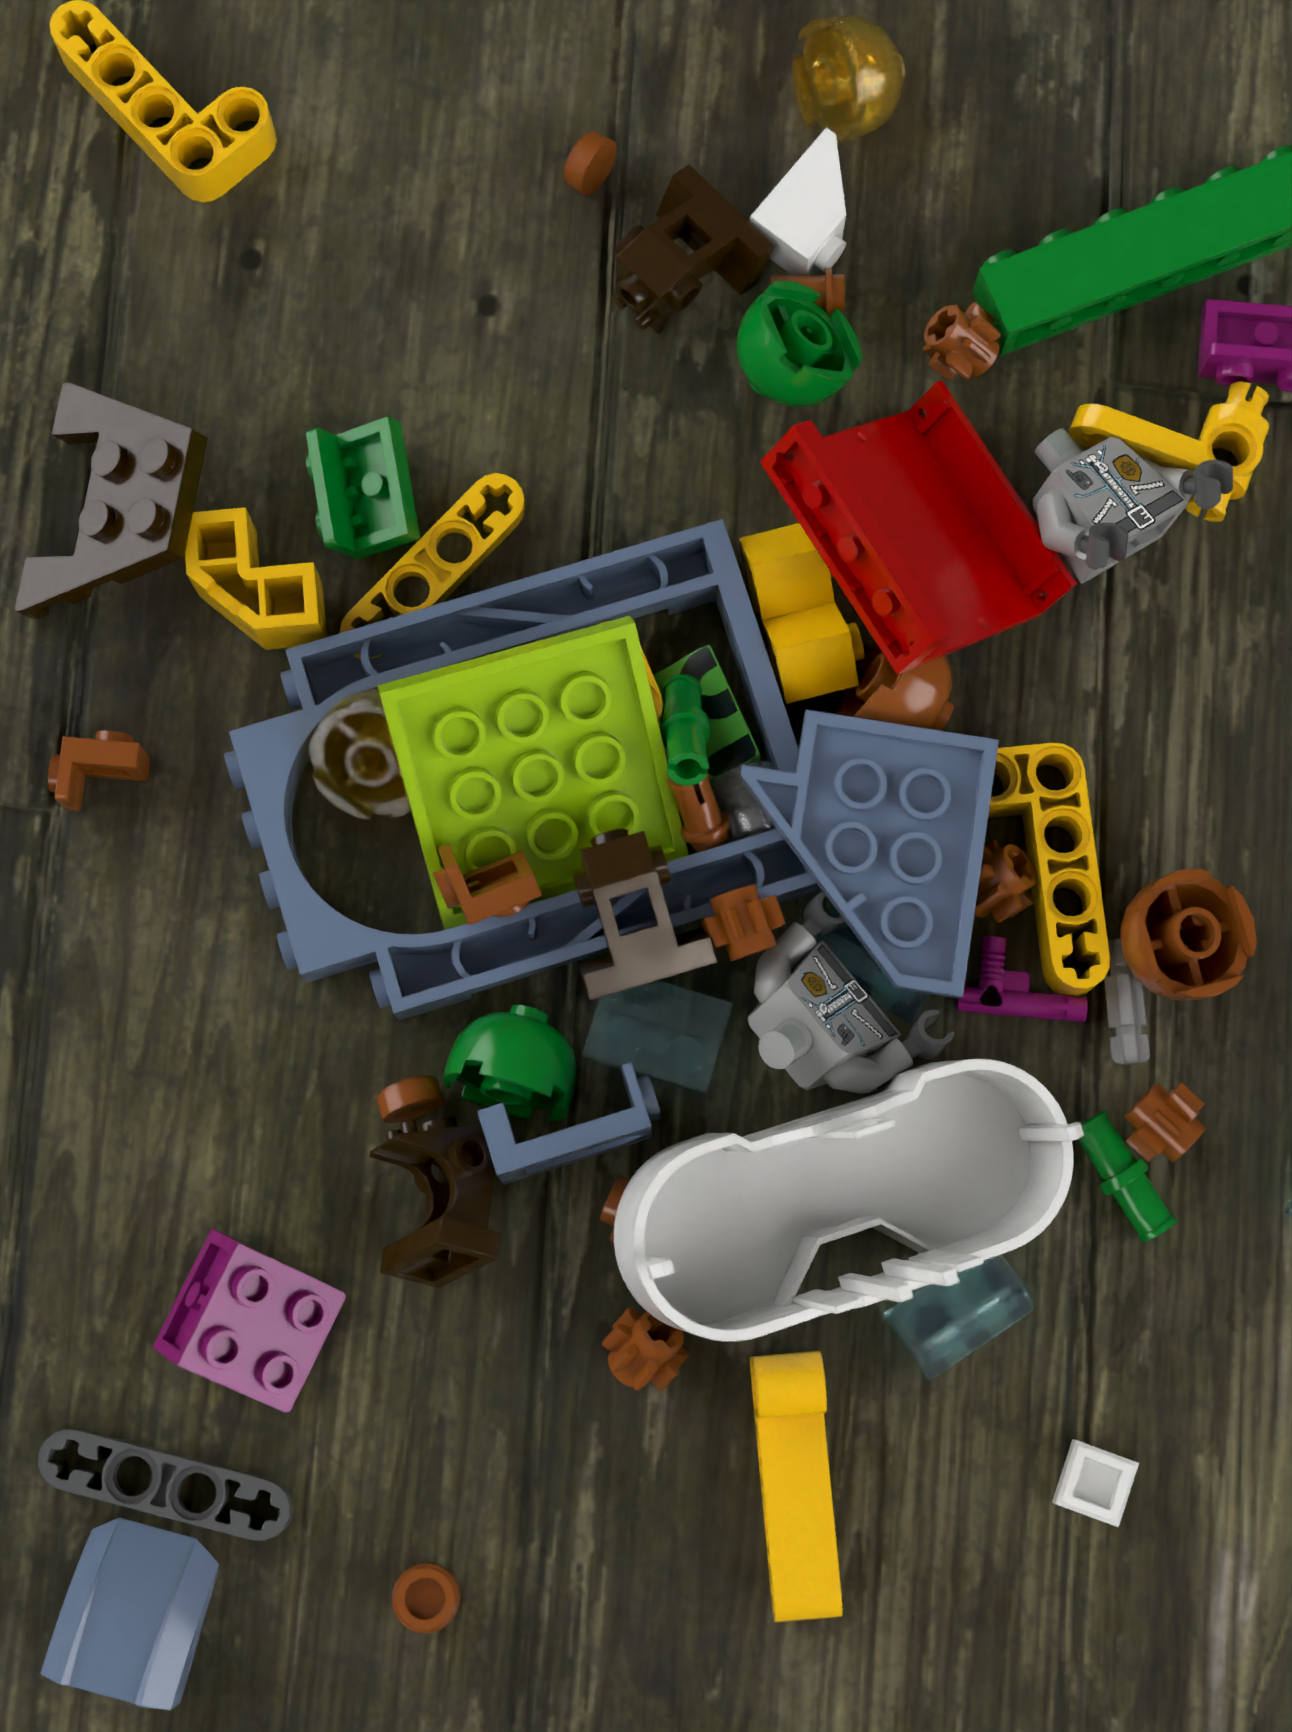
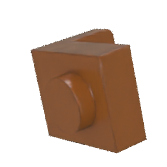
M97 731L95 739L62 736L60 755H53L49 764V791L55 793V800L67 811L80 812L85 776L148 782L151 757L139 743L134 742L132 735L123 732Z
M450 843L437 848L445 868L433 872L447 908L449 909L460 904L468 925L491 916H511L523 910L530 900L542 896L523 851L462 875Z

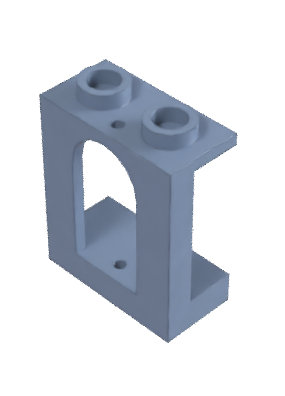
M632 1062L622 1065L623 1081L632 1108L519 1144L510 1115L503 1103L478 1110V1116L498 1178L505 1185L652 1138L651 1122L660 1119V1108L649 1075L636 1078Z

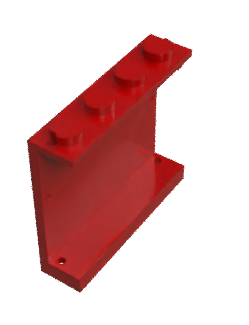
M942 380L936 382L908 411L822 437L812 420L795 424L760 461L897 675L1038 618L1077 585L1056 551L1049 550L1042 544L1038 524Z

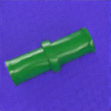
M678 674L670 677L663 684L665 691L661 690V695L664 702V714L659 721V728L663 745L667 747V774L669 778L677 784L692 786L703 781L707 776V770L705 769H709L706 743L710 738V720L707 714L702 711V687L700 682L693 676Z
M1103 1110L1081 1123L1084 1136L1077 1140L1102 1178L1098 1183L1104 1195H1113L1125 1216L1138 1233V1238L1144 1243L1168 1230L1177 1220L1169 1213L1161 1197L1146 1176L1145 1172L1149 1167L1143 1157L1137 1159L1134 1157L1108 1118V1113L1106 1110Z

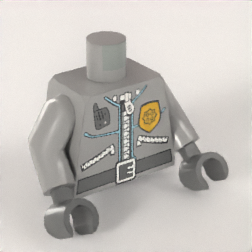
M1060 428L1046 437L1035 450L1037 457L1051 472L1033 498V508L1037 513L1042 544L1047 549L1063 555L1081 584L1161 538L1189 502L1187 500L1192 499L1194 495L1197 506L1202 509H1211L1220 502L1221 493L1228 494L1233 490V468L1225 461L1208 460L1197 465L1195 471L1192 469L1163 467L1136 454L1120 438L1109 437L1083 452L1065 429Z
M821 891L806 904L803 912L805 921L801 925L794 922L776 940L777 946L767 949L759 958L756 965L754 994L760 1003L747 1017L748 1023L760 1038L758 1048L763 1061L775 1069L785 1068L799 1087L810 1090L828 1084L831 1088L858 1094L870 1093L894 1078L896 1074L902 1073L913 1066L912 1058L915 1056L923 1059L938 1057L951 1042L955 1033L952 1031L942 1039H933L925 1032V1028L931 1025L941 1013L938 1010L932 1009L925 1011L910 1029L906 1040L901 1042L897 1039L902 1034L826 943L822 940L817 944L814 939L818 934L831 933L845 922L840 914L833 918L825 913L822 902L826 895Z

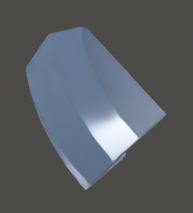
M120 1517L93 1528L61 1608L41 1675L60 1685H67L122 1700L139 1707L163 1710L174 1709L182 1700L218 1574L219 1563L196 1538Z

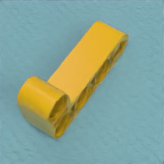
M82 0L68 1L59 6L52 14L50 33L68 71L181 192L191 200L203 203L220 198L273 153L277 142L276 131L267 102L256 90L248 87L231 88L197 114L93 4ZM95 43L97 50L92 54L87 44L92 45ZM120 77H132L131 80L125 83L124 85H111L116 79ZM158 118H172L168 124L162 127H149ZM242 122H258L255 127L248 131L240 132L234 130ZM207 158L212 160L202 169H188L189 165L197 159Z
M1061 743L998 748L994 774L1002 781L1004 789L1003 794L991 797L988 818L1022 815L1027 856L1031 860L1037 874V882L1031 888L1042 973L1045 982L1053 992L1059 995H1085L1105 978L1110 968V952L1086 774L1082 759L1073 748ZM1043 765L1058 768L1065 777L1066 788L1056 791L1043 787L1036 776V768ZM1052 826L1066 829L1072 835L1074 850L1068 853H1058L1052 850L1046 843L1044 837L1045 829ZM1059 888H1069L1076 892L1082 902V913L1077 916H1066L1059 912L1052 899L1053 891ZM1084 929L1086 932H1083L1074 941L1075 957L1079 962H1088L1090 968L1077 979L1075 969L1064 968L1062 962L1073 951L1071 934Z
M821 1351L750 1357L751 1384L774 1622L842 1617L841 1584L824 1413L827 1412V1398Z

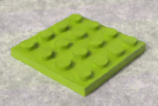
M631 616L377 685L440 918L445 930L468 923L460 904L449 909L447 908L433 872L445 868L437 848L449 843L462 875L523 851L542 896L530 900L529 904L577 890L572 870L582 868L580 850L591 847L590 840L611 830L627 829L629 835L644 831L648 846L661 845L667 862L689 856L686 841H684L680 832L682 824L673 792L667 783L669 777L667 774L668 763L636 624Z

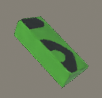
M709 644L695 650L653 675L660 692L661 690L665 691L663 689L664 682L678 674L693 676L700 682L702 687V711L707 714L710 720V738L706 743V756L709 761V769L707 771L711 786L739 775L741 765L759 766L760 752Z

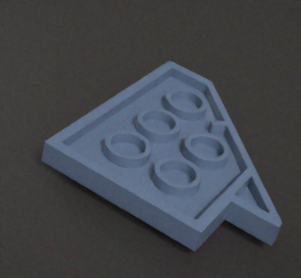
M806 710L803 718L795 773L741 765L739 779L895 989L953 998L963 997L999 740Z

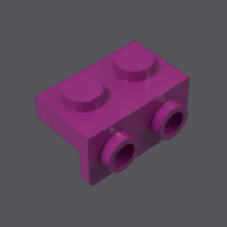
M1206 299L1201 309L1198 377L1215 379L1218 384L1230 387L1234 382L1277 384L1280 390L1292 392V306Z

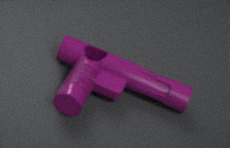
M995 936L981 937L982 954L980 958L982 960L980 964L982 966L979 967L981 971L979 977L981 979L978 980V987L964 986L963 997L956 1000V1011L1085 1023L1088 1010L1087 997L1029 992L1030 975L1027 972L1008 971L1003 968L1005 966L1003 961L1006 959L1003 954L1006 953L1007 938ZM990 987L995 991L999 1000V1006H985L980 1003V997L986 988Z

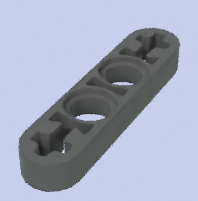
M64 1429L53 1433L44 1441L38 1455V1467L41 1476L49 1485L59 1490L249 1540L264 1541L278 1536L289 1526L293 1517L294 1502L291 1493L282 1483L274 1479L84 1429ZM74 1440L79 1443V1455L94 1460L104 1459L103 1448H111L113 1452L102 1470V1488L93 1485V1482L100 1473L97 1471L77 1469L71 1472L69 1478L63 1476L64 1464L55 1461L57 1450L70 1448ZM131 1456H138L146 1460L153 1473L149 1488L138 1496L125 1493L117 1481V1470L120 1464ZM194 1473H203L209 1476L216 1487V1499L213 1505L204 1512H194L188 1509L183 1504L180 1496L184 1480ZM230 1480L241 1484L234 1495L238 1498L255 1500L261 1496L263 1490L270 1492V1504L280 1508L278 1519L266 1520L262 1528H258L253 1525L255 1520L254 1514L238 1508L230 1510V1522L220 1519V1515L230 1500Z

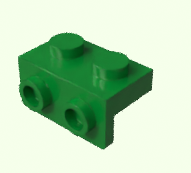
M387 416L337 435L319 427L306 432L309 450L306 457V467L311 480L314 482L318 505L315 519L316 527L326 548L359 560L421 539L401 422Z

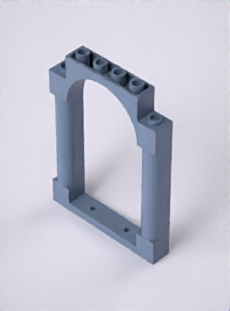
M723 519L285 650L291 669L280 672L284 690L291 709L302 706L303 709L229 731L234 751L224 753V757L235 790L246 788L252 810L242 813V820L252 849L263 847L269 870L259 873V877L270 910L278 907L281 908L287 931L278 933L277 939L287 970L298 968L300 975L309 983L378 961L380 969L369 972L380 1009L391 1006L393 1014L397 1019L403 1020L471 999V994L608 952L596 906L583 908L577 890L529 904L523 910L511 916H491L471 925L467 923L451 929L425 934H396L366 927L336 911L313 890L301 868L293 840L292 816L297 786L308 760L325 737L350 716L381 702L377 685L587 628L600 622L612 621L626 616H631L632 619L665 609H667L668 615H672L716 601L770 769L795 773L799 751ZM360 653V659L353 656ZM383 654L378 658L371 659V657ZM777 829L669 861L667 865L671 882L661 885L674 932L701 924L703 919L713 916L714 912L709 899L751 884H756L761 899L776 895L779 903L821 891L819 885ZM645 888L609 899L619 935L655 924Z

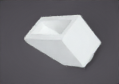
M826 127L750 216V223L775 245L770 259L791 275H813L818 268L825 273L826 268H831L836 263L846 246V242L842 239L846 220V208L836 134Z

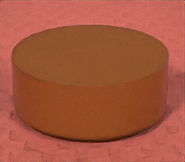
M598 131L584 134L574 145L564 167L566 185L584 196H590L596 192L606 180L613 167L617 154L616 143Z
M422 1075L408 1078L386 1087L378 1094L376 1101L384 1123H399L436 1110L444 1104L445 1099L438 1079L431 1075Z
M432 1562L419 1563L407 1569L396 1581L392 1592V1606L396 1617L405 1627L418 1633H431L445 1627L455 1616L460 1604V1588L456 1578L447 1568Z

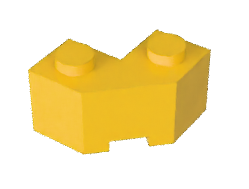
M246 507L193 512L185 550L186 574L199 597L265 650L292 648L327 637L323 583L314 562L259 567L257 531Z
M797 523L739 538L750 599L755 615H760L768 647H766V651L785 704L859 686L855 661L864 659V648L858 626L855 622L846 624L835 603L831 578H834L801 525Z

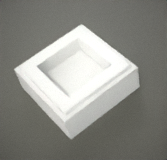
M1072 1439L1052 1503L1119 1527L1139 1463Z

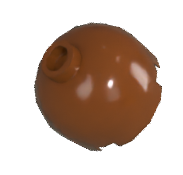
M875 641L858 665L865 672L859 681L856 692L852 688L845 689L835 713L837 715L941 731L950 719L954 709V704L948 701L952 689L950 662L946 656H942L897 675Z
M1203 869L1177 870L1147 884L1126 907L1120 928L1122 954L1133 976L1150 992L1170 1000H1204L1217 996L1236 986L1244 976L1239 975L1245 969L1247 958L1254 956L1257 944L1254 917L1243 895L1233 886L1226 888L1218 880L1209 877L1214 875L1213 873Z

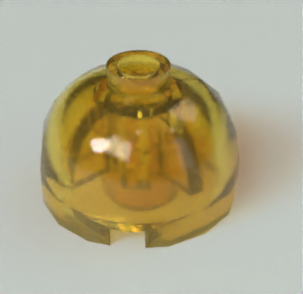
M832 16L811 20L801 29L797 40L807 38L803 55L793 57L792 62L794 94L802 118L807 126L814 125L817 119L822 132L827 127L836 134L837 143L859 139L873 133L893 115L899 102L905 78V66L901 55L886 31L864 17Z
M366 689L346 695L323 715L309 743L308 757L311 755V762L315 769L312 777L316 787L334 807L356 818L371 819L373 814L386 815L393 813L391 818L403 816L411 808L378 689Z

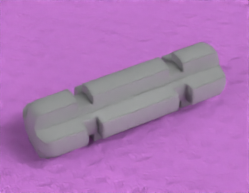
M1121 938L1108 940L1110 968L1109 976L1105 977L1103 981L1108 1029H1115V1037L1109 1038L1111 1059L1115 1064L1120 1065L1143 1063L1148 1061L1150 1057L1148 1034H1141V1026H1147L1143 984L1133 976L1122 954Z

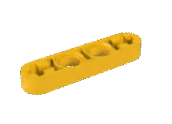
M498 473L485 475L476 481L346 614L341 622L339 633L353 630L360 623L366 626L378 622L384 616L382 609L376 606L381 599L385 600L388 608L396 616L443 603L522 520L525 500L522 488L517 481L508 475ZM504 492L508 493V508L511 512L507 515L499 511L493 512L483 522L484 531L490 533L486 539H483L474 524L462 518V516L468 512L473 521L476 522L486 510V500L484 498L486 494L490 493L495 497H499ZM459 533L468 537L473 546L472 552L467 559L459 563H449L441 559L437 553V546L440 540L447 534ZM406 577H419L426 581L430 587L428 598L419 606H403L394 597L395 587ZM360 653L353 655L354 657L360 659ZM383 654L371 657V659L378 658Z

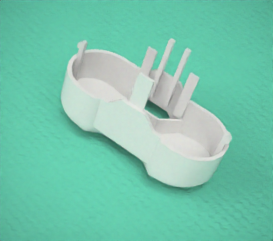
M968 1059L918 1065L896 1074L894 1078L881 1085L874 1095L743 1137L735 1133H705L678 1142L657 1152L636 1171L619 1201L614 1224V1248L617 1264L622 1278L635 1300L653 1317L673 1328L718 1341H742L757 1338L825 1314H838L885 1299L903 1302L913 1298L912 1290L929 1284L949 1286L958 1283L959 1279L956 1272L984 1264L983 1260L1019 1248L1038 1236L1052 1222L1065 1201L1073 1172L1072 1141L1084 1136L1080 1122L1067 1124L1059 1104L1044 1085L1024 1070L1011 1064L990 1059ZM872 1227L918 1252L917 1255L909 1257V1260L893 1258L881 1262L884 1270L883 1273L871 1277L849 1273L838 1277L841 1287L828 1291L815 1289L795 1296L821 1244Z

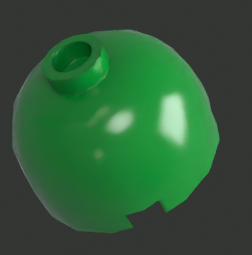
M775 281L755 299L744 314L736 341L739 363L751 388L764 398L792 408L822 404L847 384L855 375L853 371L861 364L862 360L858 337L845 316L837 308L829 316L821 307L814 303L821 294L810 287L793 281Z
M513 1005L510 1013L493 1012L472 1021L458 1035L449 1054L443 1074V1084L448 1089L455 1080L464 1084L461 1097L484 1108L503 1103L510 1116L524 1119L531 1118L533 1107L550 1109L547 1121H558L566 1118L574 1094L577 1065L573 1048L559 1030L547 1024L549 1017L546 1013L525 1005Z

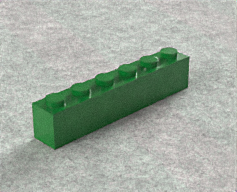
M1292 145L1282 146L1270 152L1260 163L1240 170L1239 166L1236 165L1221 169L1210 176L1205 184L1185 191L1181 186L1165 190L1154 197L1149 205L1129 212L1126 207L1109 211L1098 218L1093 226L1074 233L1070 228L1061 229L1043 238L1038 246L1018 254L1016 250L1009 249L987 259L982 267L979 268L972 294L976 303L995 318L992 326L1001 333V336L997 339L999 355L1003 356L1292 247Z

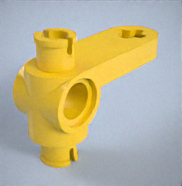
M1232 383L1228 390L1229 395L1226 403L1216 404L1210 408L1198 440L1099 404H1083L1077 408L1069 429V435L1077 444L1086 449L1097 445L1109 437L1120 438L1136 454L1163 467L1192 469L1193 471L1202 462L1216 460L1212 449L1222 448L1230 451L1238 462L1237 466H1232L1233 490L1228 494L1221 493L1220 502L1215 507L1207 509L1203 519L1219 522L1224 520L1229 499H1240L1245 495L1253 471L1262 458L1263 444L1269 430V423L1261 416V413L1268 402L1269 395L1264 389L1256 386L1252 398L1250 397L1246 401V395L1251 383ZM1194 495L1192 499L1187 500L1189 503L1185 508L1190 514L1198 517L1202 508L1195 503Z

